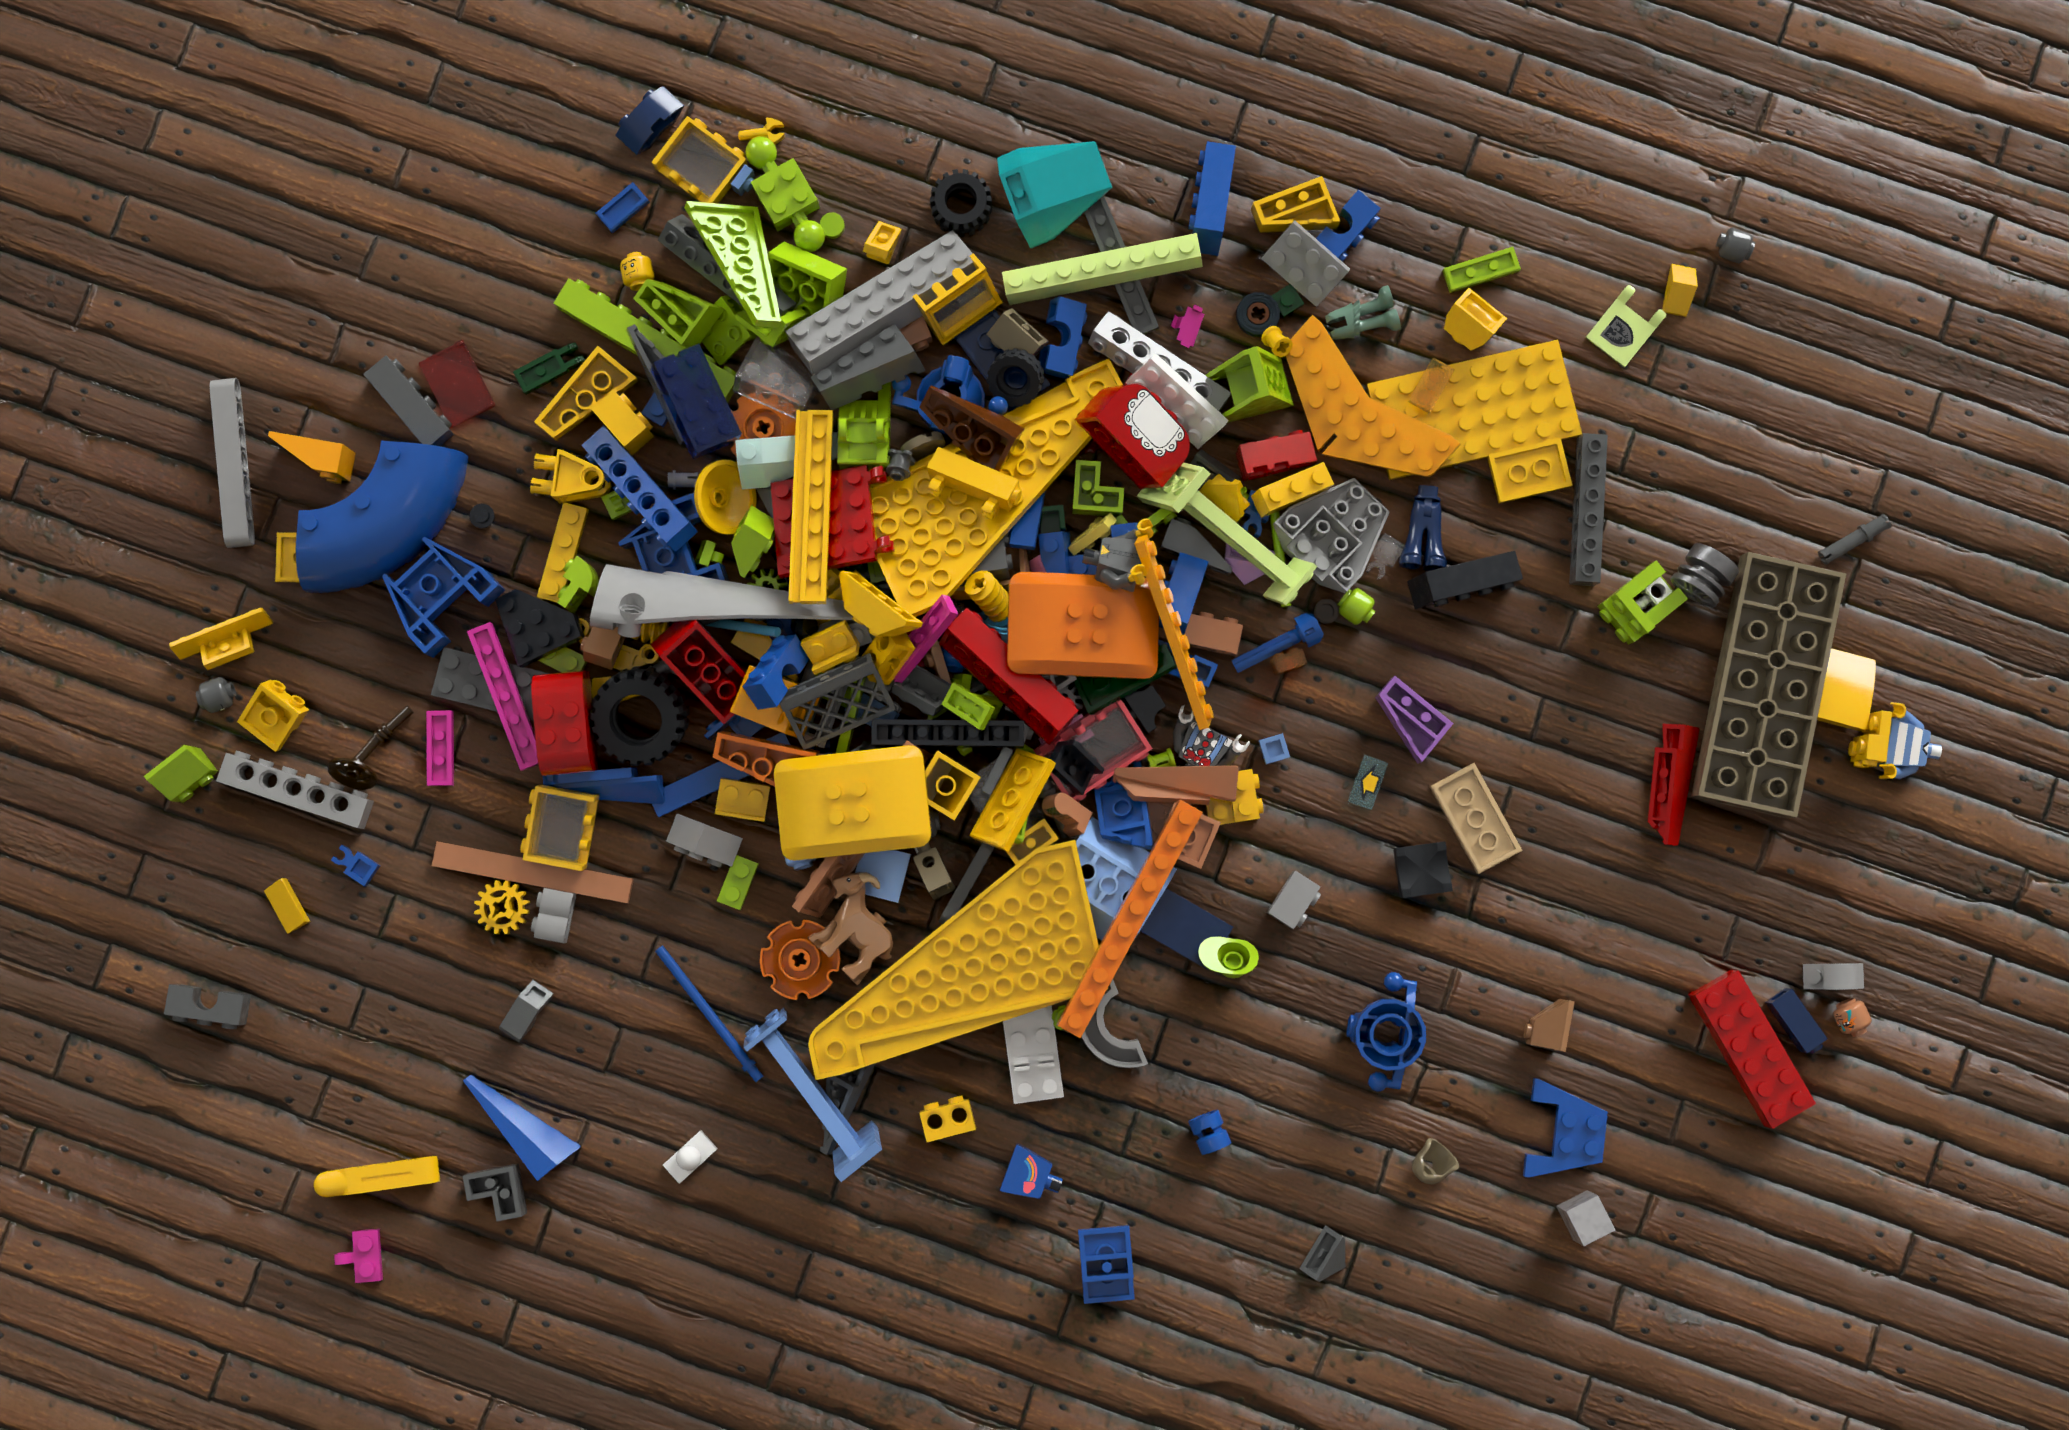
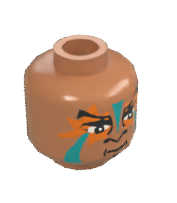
M1849 998L1836 1004L1837 1008L1834 1010L1833 1016L1839 1030L1843 1034L1851 1033L1852 1037H1857L1867 1032L1866 1027L1871 1024L1872 1019L1864 1002L1856 1001L1855 998Z

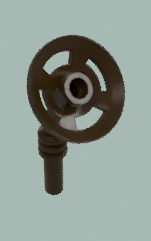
M407 705L387 724L383 723L382 728L379 727L378 732H373L374 736L353 759L335 758L331 760L327 767L331 777L337 782L353 789L366 790L373 788L377 783V776L363 762L380 743H384L385 739L388 740L390 738L389 735L392 736L394 734L393 731L414 713L413 710ZM337 769H342L345 772L346 776L341 774Z

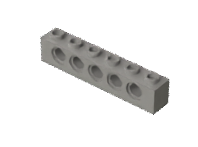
M1109 311L1093 330L1087 343L1094 350L1104 354L1113 360L1115 364L1122 366L1132 374L1156 353L1219 412L1231 395V392Z
M237 750L235 754H225L216 779L217 782L355 828L365 829L374 803L373 800L367 799V793L355 789L352 793L343 791L345 787L343 785L330 782L328 786L320 783L321 778L306 774L304 778L296 775L298 770L283 766L282 770L273 767L274 762L261 758L256 762L250 760V754ZM251 766L254 774L251 779L247 780L245 771ZM275 774L277 784L271 788L268 780L271 775ZM298 782L301 786V791L299 794L294 795L292 793V786ZM319 790H322L325 795L321 803H317L315 800V795ZM345 797L348 801V807L346 810L341 811L339 801Z

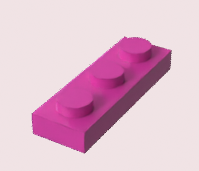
M426 711L427 786H454V711Z

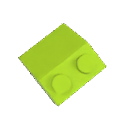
M183 745L144 777L167 799L173 802L181 801L182 803L194 795L193 791L196 788L209 784L214 779L213 775L218 770L201 748Z

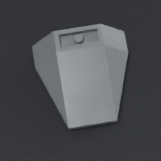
M1352 478L1289 507L1273 523L1282 549L1292 559L1294 557L1314 563L1317 566L1313 571L1312 579L1321 586L1346 593L1363 575L1389 515V511L1355 478Z

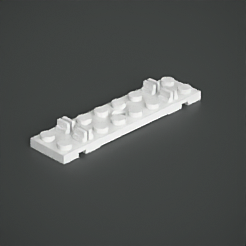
M1052 1005L1003 1021L1014 1104L1064 1097L1055 1027L1053 1025L1054 1020H1052Z

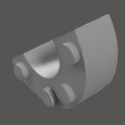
M1112 979L1082 1038L1092 1053L1108 1064L1125 1068L1146 1065L1148 1062L1138 1039L1129 1041L1117 1039L1105 1027L1103 1018L1105 1006L1112 997L1118 994Z

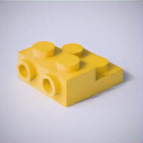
M268 680L258 686L237 722L277 752L281 750L291 732L299 727L309 709L304 706L305 701L301 697L288 694L283 683L277 680Z
M1881 710L1869 714L1867 728L1861 731L1864 734L1853 737V741L1849 744L1848 754L1851 756L1850 762H1854L1853 767H1877V763L1887 761L1892 712Z
M1252 769L1238 771L1235 802L1210 797L1209 805H1206L1207 816L1221 822L1220 825L1260 819L1259 814L1264 813L1262 799H1257L1255 789L1260 788L1258 774H1253Z

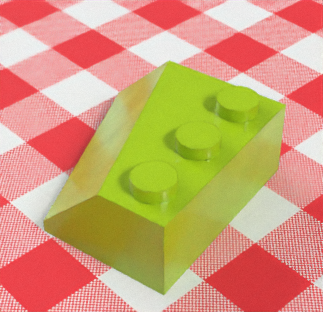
M785 241L768 252L773 284L797 303L793 311L801 307L808 313L806 316L808 318L843 297L847 268Z

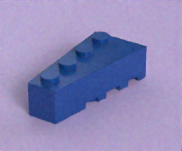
M1207 141L1205 151L1200 150L1198 165L1203 167L1202 172L1197 171L1195 186L1199 187V192L1193 195L1192 208H1196L1195 215H1190L1188 229L1193 230L1192 234L1197 233L1200 253L1219 255L1236 149L1234 145Z

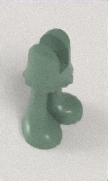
M1383 286L1379 290L1378 297L1370 302L1360 305V301L1357 300L1353 305L1350 303L1325 316L1327 324L1345 319L1347 326L1330 332L1332 340L1354 338L1355 336H1360V332L1379 327H1387L1392 331L1401 330L1396 309H1392L1394 302L1389 286ZM1391 309L1381 315L1365 320H1359L1361 316L1377 311Z

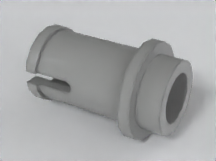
M673 470V473L668 472V487H673V490H676V487L695 488L698 472L676 473V470Z

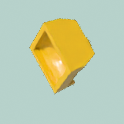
M1468 288L1446 315L1444 330L1451 334L1457 343L1466 346L1469 350H1473L1483 346L1507 318Z

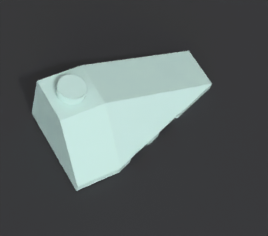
M833 432L832 460L837 458V432ZM795 435L735 440L737 465L742 489L767 488L771 486L772 482L783 481L794 476Z

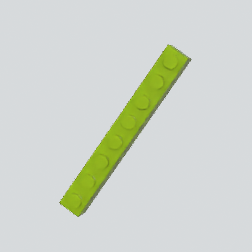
M568 278L553 303L558 310L638 356L626 331L628 327L635 324L638 330L694 384V387L701 394L723 407L727 406L740 384L739 379L736 377L737 373L727 366H724L723 369L715 365L716 360L709 355H698L694 352V347L683 346L673 340L674 337L666 330L661 329L659 332L652 328L653 323L642 316L639 319L631 315L632 311L624 305L619 304L617 307L610 303L611 299L605 294L598 292L596 295L589 290L590 286L583 281L577 279L574 282Z

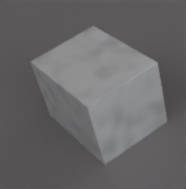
M1588 1190L1556 1206L1572 1239L1582 1246H1586L1615 1231L1599 1196Z

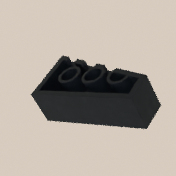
M1511 551L1427 571L1407 581L1416 610L1434 605V607L1448 604V601L1454 599L1457 602L1471 598L1472 594L1476 593L1479 596L1493 593V589L1499 587L1501 591L1516 587V582L1523 579L1516 552Z

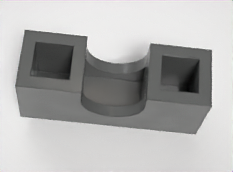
M169 984L164 1015L172 1016L173 1021L187 1022L188 1018L197 1019V1024L212 1026L213 1022L222 1023L221 1027L226 1029H237L239 1025H246L251 999L250 994L221 991L218 993L216 1004L209 1009L201 1002L202 987Z

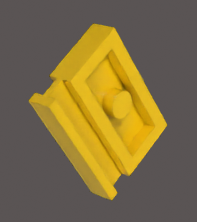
M721 777L715 814L764 822L770 785Z

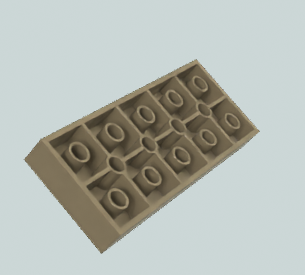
M1747 552L1741 555L1739 559V573L1734 583L1691 797L1787 819L1797 818L1846 573Z

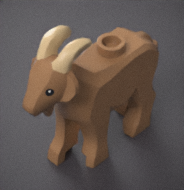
M867 872L850 873L832 880V885L836 889L834 898L837 899L842 894L847 896L829 925L821 932L813 933L807 937L829 958L847 939L859 949L858 960L841 969L856 985L860 984L869 972L872 962L876 957L879 956L885 960L892 957L890 952L893 947L891 932L884 926L886 920L877 912L872 915L866 908L865 883L870 882L873 887L880 889L878 879Z

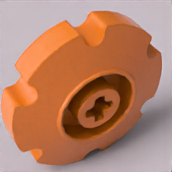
M762 389L755 390L737 399L739 408L736 411H728L724 424L725 438L727 441H734V445L730 450L737 458L735 440L795 435L796 418L794 416L798 408L791 399L780 392L774 391L771 396H765ZM762 425H766V427L768 428L767 434H763V432L761 431Z
M803 920L801 926L797 927L793 921H787L769 933L767 938L771 941V945L768 948H761L760 969L763 977L770 976L773 978V984L770 987L777 994L788 999L797 1000L800 993H805L807 998L811 999L824 993L833 984L830 974L833 971L838 972L841 965L839 947L829 958L807 938L813 933L821 932L825 928L824 926L814 921ZM805 954L806 964L797 966V960L794 959L795 955Z

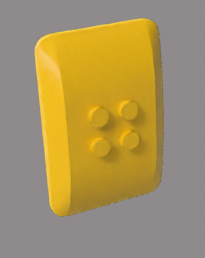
M899 746L785 759L778 762L774 768L781 850L783 855L789 860L917 848L925 846L931 839L924 757L921 750L915 746Z

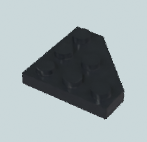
M517 589L495 599L518 667L523 668L585 637L577 614Z

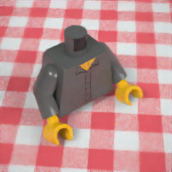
M1147 518L1142 519L1138 523V530L1133 529L1124 535L1113 538H1103L1099 551L1085 548L1082 563L1097 566L1095 574L1097 581L1105 583L1113 590L1121 588L1130 592H1134L1136 584L1142 585L1145 582L1144 576L1148 573L1145 566L1140 564L1134 543L1138 537L1146 534L1149 539L1152 538L1154 534L1152 530L1153 524Z

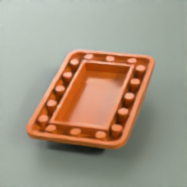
M1019 572L1010 579L1007 664L1014 673L1148 679L1157 672L1159 613L1146 578L1142 585H1135L1134 592L1121 588L1113 590L1105 583L1097 581L1095 575Z

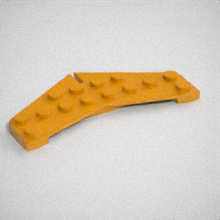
M1314 315L1291 338L1293 346L1286 355V359L1318 451L1325 446L1334 434L1337 436L1322 455L1430 477L1436 473L1461 445L1451 435L1369 398L1322 322Z

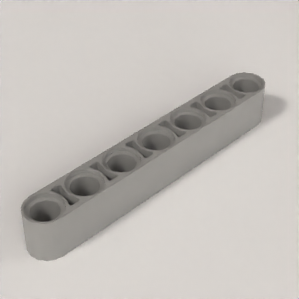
M237 378L210 381L209 386L223 538L227 548L251 546L255 543L241 387Z

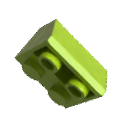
M752 505L739 523L731 542L739 574L743 578H745L749 571L754 572L761 561L762 554L768 552L775 537L773 518Z

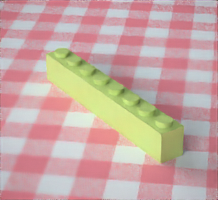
M1197 233L1005 271L1002 272L1007 300L1009 305L1199 268L1203 267Z

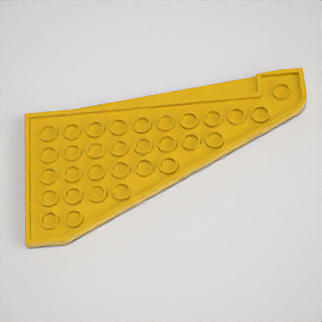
M1106 359L1065 379L1066 382L1036 397L1029 404H1024L1003 415L1024 428L1016 447L1000 470L1001 473L1018 479L1020 490L1022 491L1019 502L1016 505L1013 504L1010 512L998 507L993 520L985 518L982 511L985 501L946 485L939 498L930 495L931 489H928V486L932 479L929 478L927 465L934 453L910 466L909 478L903 481H896L888 476L887 483L870 485L875 538L877 540L879 537L889 535L890 541L894 542L895 552L877 554V562L898 605L914 617L928 612L942 594L951 597L1087 445L1092 437L1076 422L1075 418L1100 390L1123 385L1110 359ZM952 443L943 447L945 450L968 459L966 454Z
M1072 840L1033 850L820 1023L811 1033L808 1042L815 1080L854 1071L1069 1000L1099 947L1076 841Z

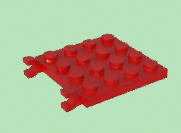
M867 465L831 471L828 570L878 561L877 554L895 552L894 542L890 541L889 535L879 537L877 540L875 538L870 485L888 482L886 471L883 472L882 466L873 467L870 471ZM793 479L771 483L777 568L780 578L789 577Z

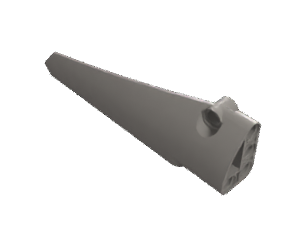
M606 564L596 590L590 615V626L614 630L615 627H618L619 635L634 638L640 636L641 624L743 618L853 620V616L844 609V602L842 600L827 598L826 604H789V591L672 571L656 573Z

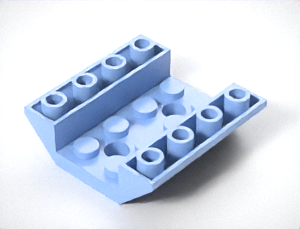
M1091 817L1084 834H1081L1077 839L1076 845L1081 867L1089 864L1095 870L1094 876L1090 879H1084L1096 935L1097 938L1102 940L1123 903L1124 893L1130 890L1150 852L1144 848L1103 839L1100 835L1099 821ZM1172 868L1154 904L1152 905L1148 915L1146 916L1141 928L1145 924L1152 910L1154 909L1160 897L1167 888L1169 882L1171 881L1172 877L1174 876L1177 870L1176 868Z

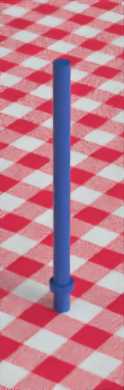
M663 945L655 951L743 1065L742 1070L744 1072L747 1071L755 1082L760 1080L763 1075L755 1066L756 1061L748 1057Z

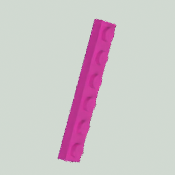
M489 622L467 631L520 771L538 765L535 733L493 624Z

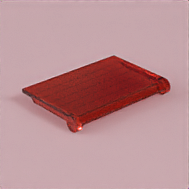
M459 340L454 345L419 362L443 414L452 423L450 428L495 406L464 340Z

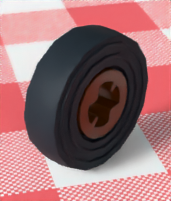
M1262 292L1246 295L1236 309L1238 326L1244 333L1252 337H1262L1263 332L1268 327L1277 326L1280 319V309L1277 302L1270 295ZM1254 309H1256L1258 312H1264V314L1262 315V320H1259L1258 317H1252V315L1254 314Z

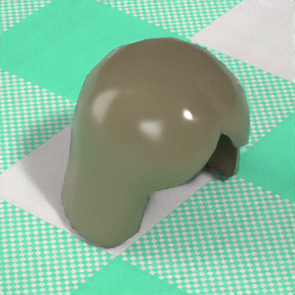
M1432 1138L1427 1139L1425 1145L1412 1162V1170L1415 1176L1421 1182L1429 1185L1441 1182L1449 1174L1459 1169L1456 1157L1444 1145ZM1423 1160L1432 1161L1433 1169L1429 1167Z

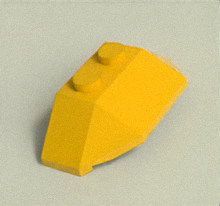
M840 572L839 577L844 609L853 616L852 619L855 622L868 627L870 634L882 638V636L895 637L922 627L923 622L898 605L859 573Z

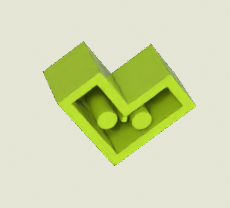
M1076 460L1072 514L1106 516L1111 513L1114 517H1118L1123 513L1124 488L1099 486L1101 461Z

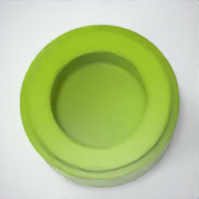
M834 212L827 213L820 220V225L824 229L827 238L835 239L843 234L845 224L839 214Z

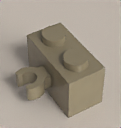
M1013 308L1003 312L986 334L991 339L992 344L1004 351L1008 349L1013 350V348L1023 349L1030 354L1032 353L1035 357L1048 342Z

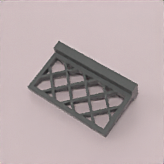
M871 653L789 688L779 703L803 750L896 710ZM874 674L876 683L873 689L860 685L864 677ZM849 686L854 688L850 699L837 695L841 687ZM858 690L871 694L867 705L854 701ZM875 695L885 698L888 703L887 706L880 709L871 706ZM821 696L831 698L827 709L814 706L816 699ZM835 700L848 704L844 715L831 711ZM801 706L808 710L803 720L794 717L791 709ZM851 706L865 709L862 717L857 719L848 717ZM812 710L825 714L821 725L808 721ZM828 716L841 719L839 727L835 729L825 727ZM805 726L817 729L816 737L805 741L802 735Z

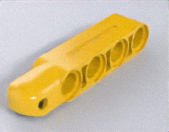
M437 1156L330 1170L320 1173L315 1178L313 1187L319 1196L333 1197L440 1182Z

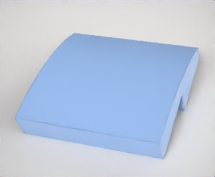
M896 850L865 853L857 864L855 873L867 872L876 877L880 882V889L873 887L870 882H866L865 894L899 903L911 854Z

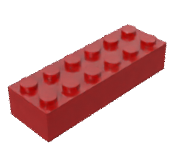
M966 608L945 630L939 644L1048 745L1069 726L1079 711L1075 703L1069 697H1064L1059 693L1056 685L1048 679L1045 680L1041 675L1018 674L1011 671L1007 664V644L995 629L989 628L983 623L982 617L977 612H971Z
M1730 970L1688 994L1764 1127L1773 1129L1816 1104L1739 970Z

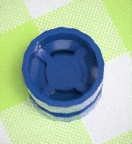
M1218 1109L1188 1121L1193 1135L1199 1137L1196 1142L1201 1155L1212 1153L1232 1143L1227 1130L1221 1128L1223 1120ZM1211 1127L1213 1131L1206 1133L1205 1129Z

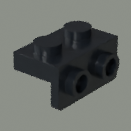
M1076 740L1057 742L1050 756V759L1056 763L1052 773L1076 795L1084 794L1093 774H1103L1105 770L1098 763L1097 758L1090 755L1083 748V745Z

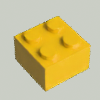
M614 390L597 404L592 411L627 451L633 455L654 437L650 432L653 427L640 411L637 414L634 413L637 408L624 393L619 396Z

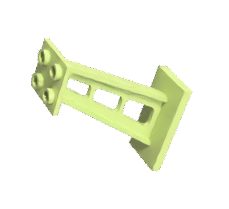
M1183 462L1162 488H1145L1136 496L1143 503L1177 513L1184 509L1274 581L1263 594L1268 600L1283 605L1292 602L1298 594L1297 591L1312 578L1313 571L1317 568L1314 563L1294 557L1286 565L1201 494L1198 489L1210 475L1204 467Z

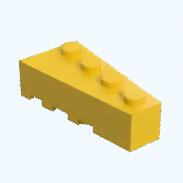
M597 346L534 423L556 441L594 414L592 409L615 390L620 395L637 383V377Z

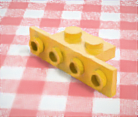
M258 608L189 636L182 637L169 643V646L180 660L201 652L203 666L210 670L253 653L254 648L250 633L273 624V620L263 608Z

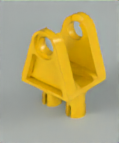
M557 449L556 456L539 453L535 455L534 459H537V461H534V469L554 471L553 481L532 478L531 484H534V486L530 485L531 494L551 495L556 501L563 504V502L572 503L602 497L611 490V481L608 483L604 479V473L598 466L564 450ZM599 477L598 482L592 485V481ZM605 480V487L601 489Z

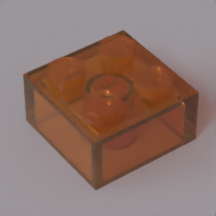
M1297 647L1290 649L1287 654H1283V652L1275 654L1270 663L1276 676L1304 667L1307 664L1303 649L1299 650Z

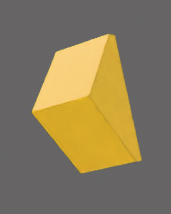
M1675 264L1670 265L1662 307L1665 313L1683 317L1687 316L1698 287L1695 268Z

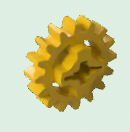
M496 880L494 887L490 884L485 885L486 893L478 892L482 899L481 901H474V904L480 906V909L474 911V914H481L482 917L478 920V923L486 922V931H490L494 927V934H500L501 929H503L504 934H510V927L514 930H519L517 923H526L522 916L523 914H530V911L525 909V905H528L530 901L523 900L522 897L526 895V891L518 892L520 885L514 884L510 887V881L505 880L502 886L501 882ZM497 891H506L502 897L492 895ZM515 899L517 900V903H518V911L515 909V905H514ZM498 903H505L506 912H499L500 907ZM487 905H489V908H490V914H489V916H488V914H487V909H486V906H487ZM505 917L512 920L506 924H498Z

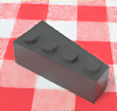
M893 324L810 378L831 410H834L860 399L862 393L867 391L877 392L883 389L882 385L895 380L898 383L905 380V375L916 371L919 374L926 370L915 350L897 326Z

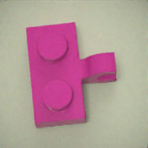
M380 1229L353 1231V1251L335 1254V1265L354 1263L355 1283L383 1280Z

